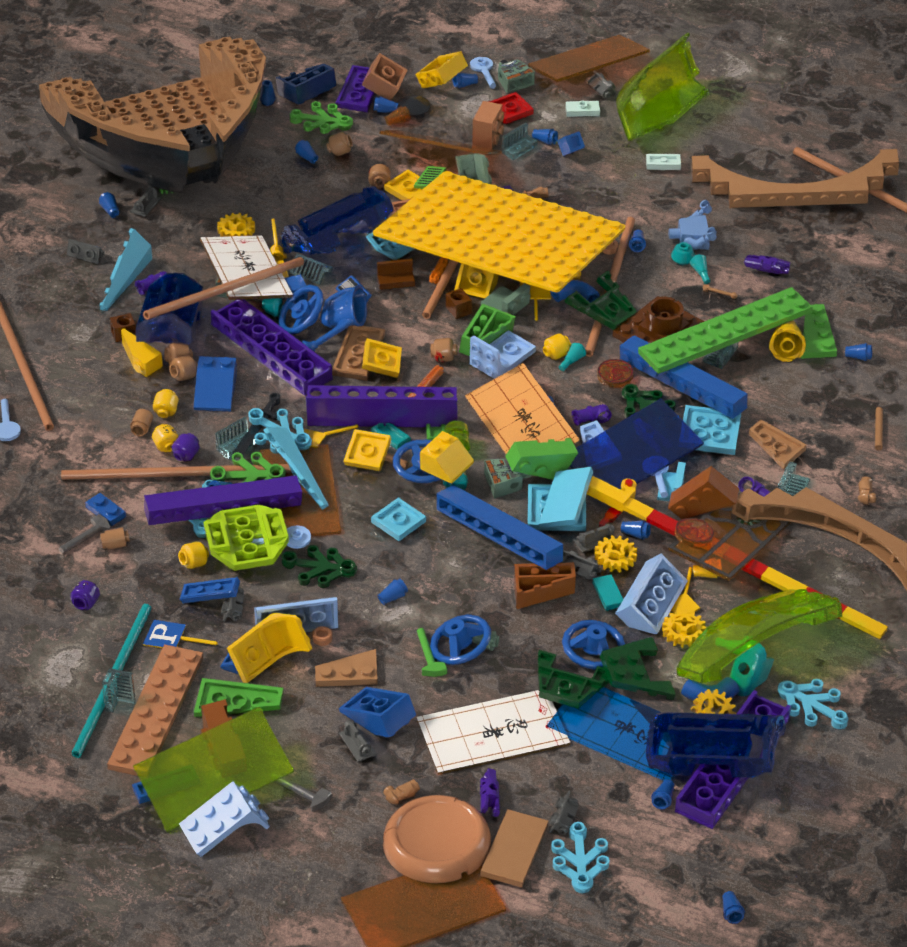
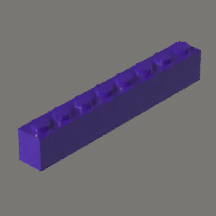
M289 476L144 495V511L148 525L209 518L222 510L253 505L267 506L272 509L301 505L302 489L298 477Z

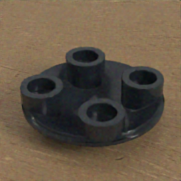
M410 95L401 98L398 101L397 108L401 116L409 115L423 118L430 109V102L422 96Z

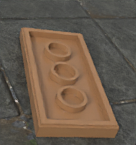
M349 326L333 365L332 375L367 381L371 371L362 369L365 341L368 338L382 342L385 336V329L368 326Z
M507 809L483 864L480 876L522 888L547 830L549 821Z

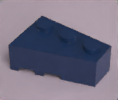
M324 63L306 68L305 72L299 74L292 72L290 76L281 78V76L275 77L278 95L298 105L337 86L334 68Z

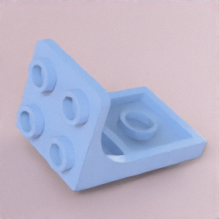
M509 330L490 344L476 336L470 338V365L496 380L502 378L536 352L535 345Z
M231 782L179 823L196 854L200 857L243 825L257 823L265 829L270 827L267 822L269 819L268 815L263 809L258 807L260 804L258 799L253 794L250 795L243 785L239 787L235 782Z

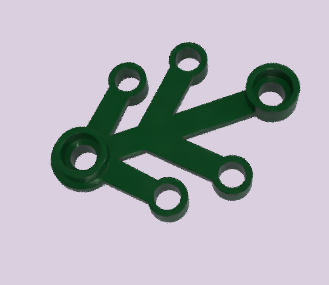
M634 384L624 386L622 397L627 400V407L624 410L626 418L631 419L635 417V401L640 405L638 419L648 425L647 411H649L662 421L665 429H674L677 425V416L674 413L664 414L656 407H663L667 412H673L676 406L675 401H663V393L659 390L641 391Z
M317 545L308 546V556L315 558L317 561L297 558V554L293 551H286L281 556L282 565L287 569H292L295 566L314 568L298 575V582L303 586L308 585L310 579L327 571L334 572L318 577V586L320 588L329 587L331 581L341 576L352 577L357 573L355 562L350 559L344 560L336 548L327 549L326 559L319 551ZM328 560L335 561L337 564L330 563Z

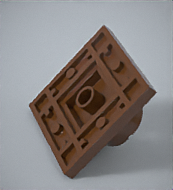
M657 296L613 331L612 337L624 343L635 335L652 343L705 321L684 311L682 303L674 298Z

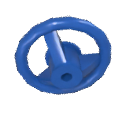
M302 286L293 292V295L282 306L278 317L279 326L291 335L304 331L318 320L323 305V293L318 286ZM305 293H315L309 301L300 300L296 304L294 303L298 297ZM289 309L292 311V317L296 319L292 328L286 325V316Z
M432 440L410 441L397 449L393 456V467L399 476L415 483H432L441 480L420 469V447H426ZM411 449L413 454L411 462L413 466L404 470L400 465V458Z
M469 614L456 616L444 622L436 629L431 638L430 648L434 658L449 665L463 664L477 658L487 648L491 640V628L486 620ZM483 634L480 644L475 649L460 656L461 650L467 648L472 643L473 637ZM442 635L449 638L450 656H444L438 649V642Z
M582 620L572 624L564 632L562 639L564 652L570 660L581 667L596 670L597 666L603 667L602 662L585 660L576 655L572 649L583 648L588 654L601 655L602 651L609 649L606 641L607 633L612 635L617 641L618 646L625 645L623 636L616 628L597 620ZM587 628L586 631L571 639V636L576 631Z

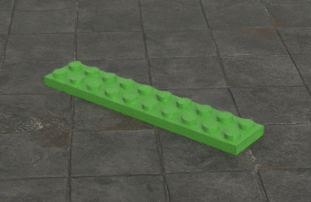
M790 287L639 347L638 354L660 374L812 313V306L797 291Z

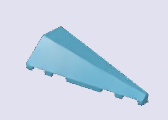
M130 228L129 241L124 242L125 250L118 257L110 277L111 286L105 290L107 295L103 302H100V310L107 311L152 260L151 244L135 229Z
M265 428L263 431L268 441L288 463L292 474L298 477L299 483L322 510L329 505L288 428Z

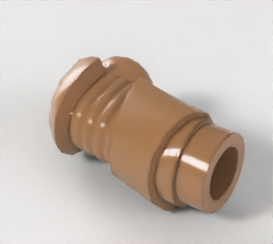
M538 187L533 189V191L526 192L525 190L523 194L534 198H541L542 200L549 198L547 187Z
M862 477L858 484L860 492L858 500L865 505L875 503L877 500L876 494L871 493L873 480L870 477Z
M412 779L396 789L393 786H388L384 789L383 793L389 803L398 805L399 801L415 796L420 787Z

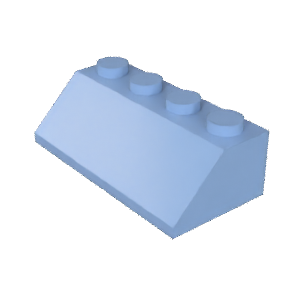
M661 553L645 562L615 614L630 628L657 634L662 627L664 618L669 615L688 580Z
M337 597L254 607L256 625L271 613H281L299 617L305 632H313L315 628L320 626L330 629L338 628Z

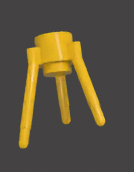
M273 218L271 221L274 245L271 247L270 252L275 261H280L287 258L288 241H285L284 248L278 245L276 224Z

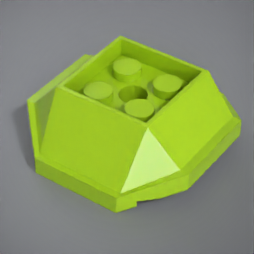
M253 505L222 510L203 522L210 554L221 561L228 569L234 571L273 565L289 542L282 511L277 508L272 509L267 506ZM263 538L264 544L256 545L251 542L254 539Z

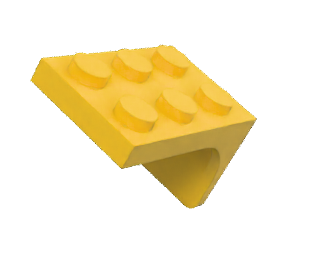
M271 613L227 647V650L242 682L249 683L281 657L297 651L309 652L312 650V646L299 617L290 614Z

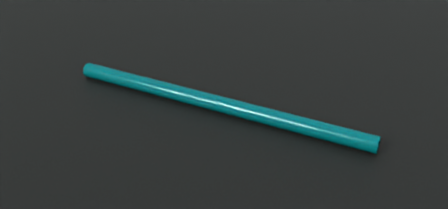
M149 604L142 605L71 752L75 758L82 756L114 689V685H116L113 682L117 681L113 680V678H118L113 677V675L120 676L119 674L112 673V671L122 672L152 610Z

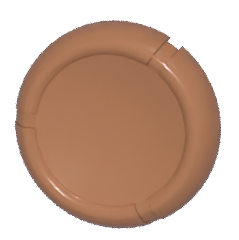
M445 795L424 796L404 804L391 816L383 835V849L390 864L401 874L427 883H446L462 878L461 873L465 871L470 875L485 862L491 848V833L483 815L471 804L461 801L456 797Z

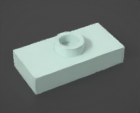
M582 100L566 102L567 117L600 116L599 101Z
M646 154L647 170H681L680 154Z

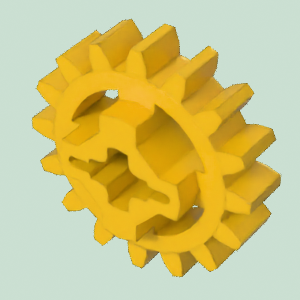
M240 212L238 214L232 213L231 216L226 214L225 218H220V222H217V230L220 237L253 236L252 233H255V221L252 220V217H248L247 214L243 216Z
M611 535V539L604 537L603 542L598 541V546H595L594 559L597 560L598 565H603L604 570L610 568V572H613L614 569H617L619 573L621 569L628 571V566L633 567L634 562L637 561V548H634V542L629 543L628 538L622 540V537L619 536L618 539H615Z
M677 610L676 614L669 613V617L664 618L662 624L663 637H667V642L673 641V646L681 644V648H684V645H688L691 648L692 643L699 645V640H704L706 622L701 621V615L696 617L694 611L688 614L687 610H684V613Z
M707 689L705 694L701 692L698 698L693 700L695 706L691 708V711L695 712V714L691 718L698 720L695 726H703L702 732L709 729V735H712L715 730L717 734H721L737 714L732 711L736 705H730L729 703L732 698H725L726 692L720 695L718 694V689H715L712 693L710 689ZM705 701V703H704L705 708H704L703 710H701L702 704H703V702Z

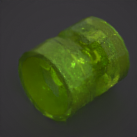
M462 421L449 422L445 426L444 432L457 437L469 452L470 439L467 424Z

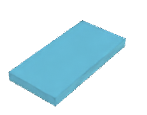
M591 467L557 471L555 473L539 522L541 529L577 524L593 475Z

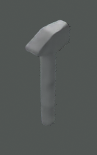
M100 514L96 515L91 519L93 527L60 546L59 551L64 554L96 533L111 530L108 520Z
M273 772L271 775V780L311 801V812L325 807L332 798V793L324 788H321L315 794L276 772Z

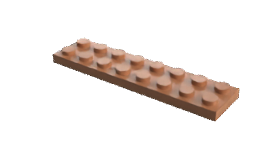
M164 644L107 763L108 770L144 778L149 777L203 660V652Z

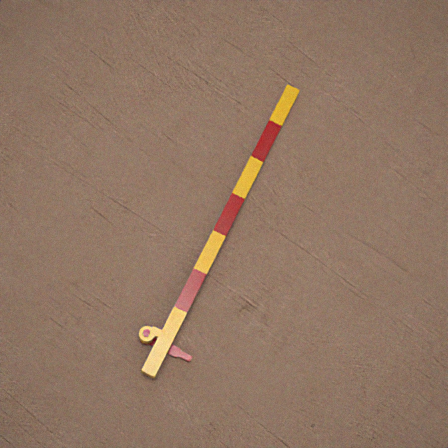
M594 476L591 478L587 495L611 506L605 513L604 518L599 522V527L614 522L623 511H626L678 538L681 536L676 529L679 521L635 500L637 485L634 480L624 479L621 482V489H618ZM683 523L679 524L680 527L690 528L687 525H683ZM696 530L691 531V534H688L686 536L687 538L692 540L693 538L694 540H700L697 537L695 538L694 536L695 534H697ZM699 533L698 537L703 536V533ZM704 535V537L701 538V540L708 539L709 536ZM713 538L703 542L683 539V541L705 552H708L719 542ZM722 544L711 554L735 567L747 557V555L725 544ZM753 558L740 568L878 639H881L887 631L888 626Z

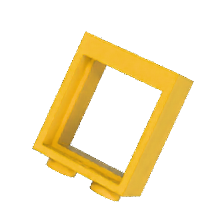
M461 51L438 56L415 75L422 89L443 85L465 69L468 64Z

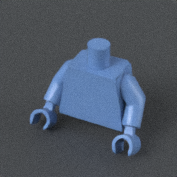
M703 200L700 203V210H697L687 218L679 219L678 228L668 230L669 239H679V243L686 242L694 250H709L710 241H714L717 238V231L714 227L708 228L706 215H703L704 213L709 214L712 211L710 203L707 200Z

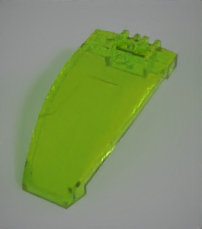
M789 589L737 606L711 623L693 642L676 667L677 675L699 683L722 680L721 670L768 637L802 622L818 625L842 617L841 602L837 597L831 598L829 595L807 592L806 589Z

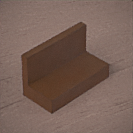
M403 259L377 262L379 289L415 286L413 260Z

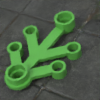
M318 101L311 104L312 111L318 115L304 114L299 109H293L290 113V122L293 124H299L303 120H310L303 123V129L307 132L320 127V132L327 134L337 128L349 130L353 125V119L347 115H342L338 111L337 105L333 103L329 104L327 108L328 113L333 114L335 118L330 117L321 108V103Z
M236 452L232 455V463L240 465L246 471H225L223 467L215 466L211 469L210 476L213 481L245 479L243 482L256 481L258 478H265L264 480L285 477L286 472L281 465L270 464L262 457L260 452H253L251 454V462L255 465L260 464L265 470H257L243 458L241 453ZM256 456L260 457V459L255 460L253 458ZM236 457H240V458H241V459L238 460V461L234 460Z

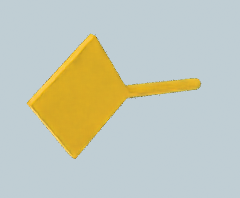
M358 425L324 433L304 429V433L311 437V447L318 448L327 435L356 429Z
M689 567L688 582L685 585L684 593L679 595L671 609L673 614H676L677 610L681 613L687 610L688 614L700 610V607L687 594L693 570L692 567Z

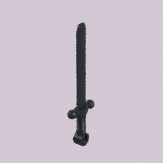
M270 394L268 404L264 409H261L264 418L278 420L277 413L273 414L271 411L274 406L280 404V394ZM252 424L232 455L236 452L244 455L254 440L255 435L259 433L263 426L261 424Z

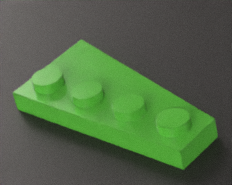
M824 304L811 305L812 313L805 315L803 336L806 340V348L801 359L837 357V348Z
M202 678L194 709V717L202 716V705L226 699L228 705L227 714L280 710L284 689L281 687Z

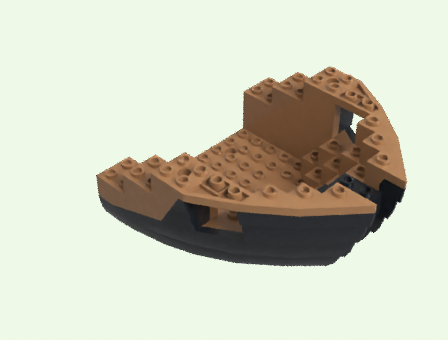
M223 37L199 44L200 78H193L192 80L104 102L91 80L82 81L81 78L73 80L72 77H65L60 80L40 84V99L46 116L60 136L92 163L118 176L173 193H182L185 185L200 181L204 183H211L212 181L214 184L217 183L238 153L256 116L257 103L260 99L266 67V57L254 39L243 41L242 38L232 40L231 37Z

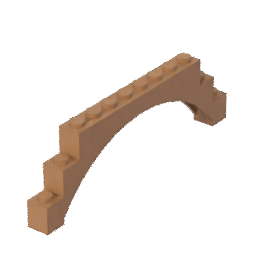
M880 149V153L864 166L836 178L798 184L775 183L752 179L729 171L709 159V155L692 156L693 182H710L711 195L728 194L729 208L868 203L869 190L883 189L884 176L898 175L899 169L897 149Z
M807 487L794 496L779 488L774 489L765 497L749 488L738 495L737 502L733 505L732 513L747 522L749 520L763 519L795 522L842 536L860 545L884 562L899 578L907 591V543Z

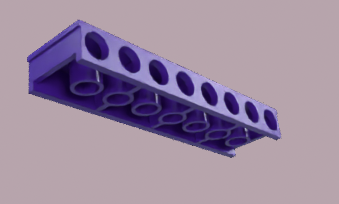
M236 297V301L218 311L211 310L212 326L304 396L307 395L308 385L323 386L333 380L332 365L242 297Z
M308 385L306 396L307 426L358 425L359 427H374L379 423H383L384 426H386V423H391L395 427H426L427 424H430V427H441V424H444L445 428L458 427L457 387ZM313 391H320L322 393L319 396L311 395ZM332 391L340 392L339 396H331L329 394ZM352 391H356L359 393V395L356 397H352L348 394ZM369 392L378 393L375 397H370L367 394ZM388 392H395L397 396L388 397L386 394ZM408 392H413L416 394V396L406 397L405 394ZM431 392L435 396L427 398L424 396V394ZM452 393L454 396L451 398H445L443 397V394Z
M753 690L676 797L675 812L713 829L790 720L791 706H781L758 696V691Z

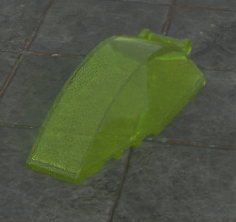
M689 33L684 34L655 59L638 70L619 91L616 106L628 141L639 138L645 133L653 132L657 128H663L667 124L674 123L709 92L695 80V76L700 71L699 68H696L690 50L691 44L686 42L690 36Z

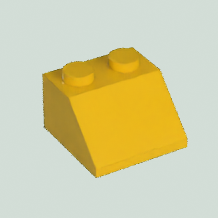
M461 263L454 290L462 288L467 295L485 299L495 289L499 275Z
M444 431L420 451V469L451 484L474 463V459L461 441Z

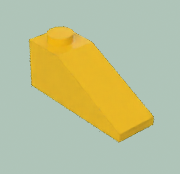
M123 328L121 330L122 344L136 372L148 377L163 367L162 353L126 329Z

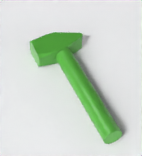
M419 628L417 634L428 664L422 668V676L438 677L447 674L446 664L444 662H435L424 628Z

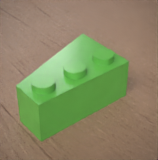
M482 304L461 337L459 352L470 356V338L472 336H476L490 344L508 330L513 332L516 316Z
M565 438V441L556 442L554 439H548V442L538 443L537 440L519 441L513 443L505 457L514 472L553 480L557 471H564L569 468L578 451L571 438Z

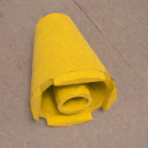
M792 320L775 328L769 341V348L776 359L791 362L793 359L800 358L806 348V340L795 321Z

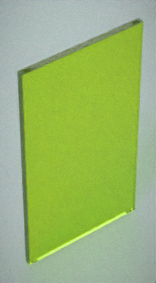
M260 707L133 765L134 771H136L166 832L179 827V823L231 782H235L239 787L243 785L251 793L294 772Z

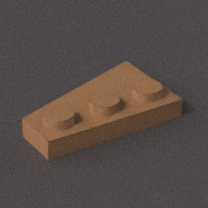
M759 420L749 429V435L783 470L806 451L807 445L763 420Z
M376 649L315 666L316 687L378 685Z

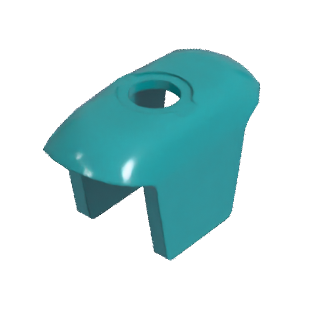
M752 639L743 641L729 676L739 686L738 696L746 697L750 695L756 687L765 682L774 662L773 658L767 657L765 648ZM748 664L750 668L749 673L746 675L742 674L741 672L746 669Z

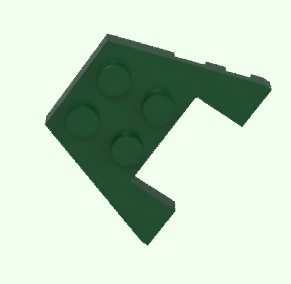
M606 271L598 276L596 280L607 291L605 294L590 303L580 293L575 291L566 298L565 303L615 330L637 313L627 296L621 294L619 291L620 286L617 282L612 281L610 272Z
M653 637L601 652L600 659L611 687L633 692L642 690L648 692V695L655 697L657 694L666 696L668 700H674L676 695L671 681H650L641 656H656L658 652Z
M542 650L538 651L539 698L579 709L609 683L604 667L597 666L593 677L588 678L552 668L557 654Z

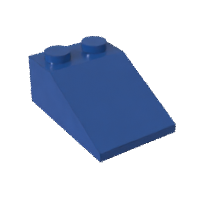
M199 356L194 410L231 412L237 378L236 358Z
M365 687L339 708L342 714L374 735L384 737L395 735L396 731L402 726L407 725L416 716L409 694L372 687Z

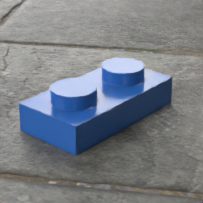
M101 493L85 502L88 510L95 515L100 514L105 517L111 527L126 517V511Z

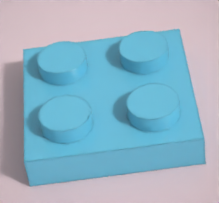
M399 497L371 517V523L398 541L426 522L424 514Z

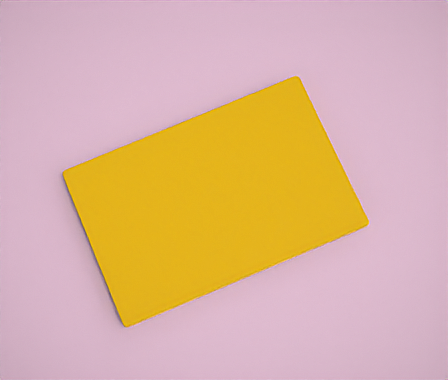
M445 171L373 230V235L557 293L625 230V225L618 221L604 219L601 216H594L587 212L574 210L571 207H564L557 203L544 201L541 198H534L527 194L517 193L510 189L500 188L493 184L490 185L480 180L470 179L466 176Z

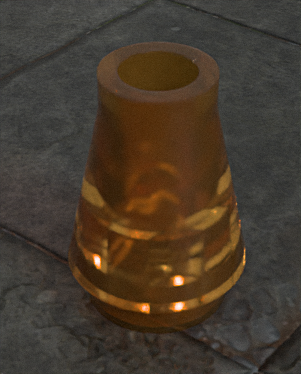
M400 106L388 116H385L384 119L386 124L390 126L407 122L410 119V113L406 106Z

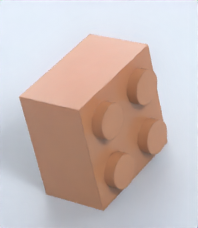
M379 53L371 64L362 86L383 98L392 100L401 86L407 69Z
M482 102L473 119L472 147L492 151L493 147L498 144L499 136L504 132L502 104Z

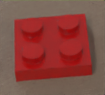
M517 92L489 101L502 104V112H504L502 122L505 124L534 114V109Z

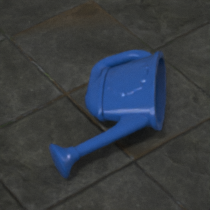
M357 285L345 288L328 297L324 302L320 319L324 326L333 329L315 341L308 342L303 340L302 343L315 352L319 345L349 326H363L367 317V300L362 286Z

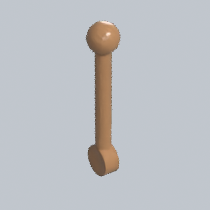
M707 284L703 285V291L720 293L730 296L732 299H736L738 296L736 292L729 293L711 288Z

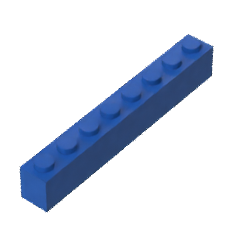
M634 335L620 345V360L629 363L636 369L734 419L747 409L748 393L689 363L658 374L638 354V348L649 344V342Z
M455 485L437 493L438 511L547 570L563 561V544Z

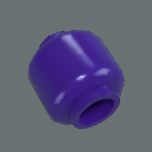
M184 433L179 435L171 448L173 456L177 460L188 462L198 453L200 445L196 436L191 433Z
M83 580L75 586L70 598L77 609L89 610L99 599L100 591L95 583Z

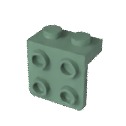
M474 152L455 156L460 176L492 184V178L488 174L487 169L489 161L484 154Z
M524 283L514 292L504 286H500L482 300L481 305L485 304L515 315L530 303V286Z

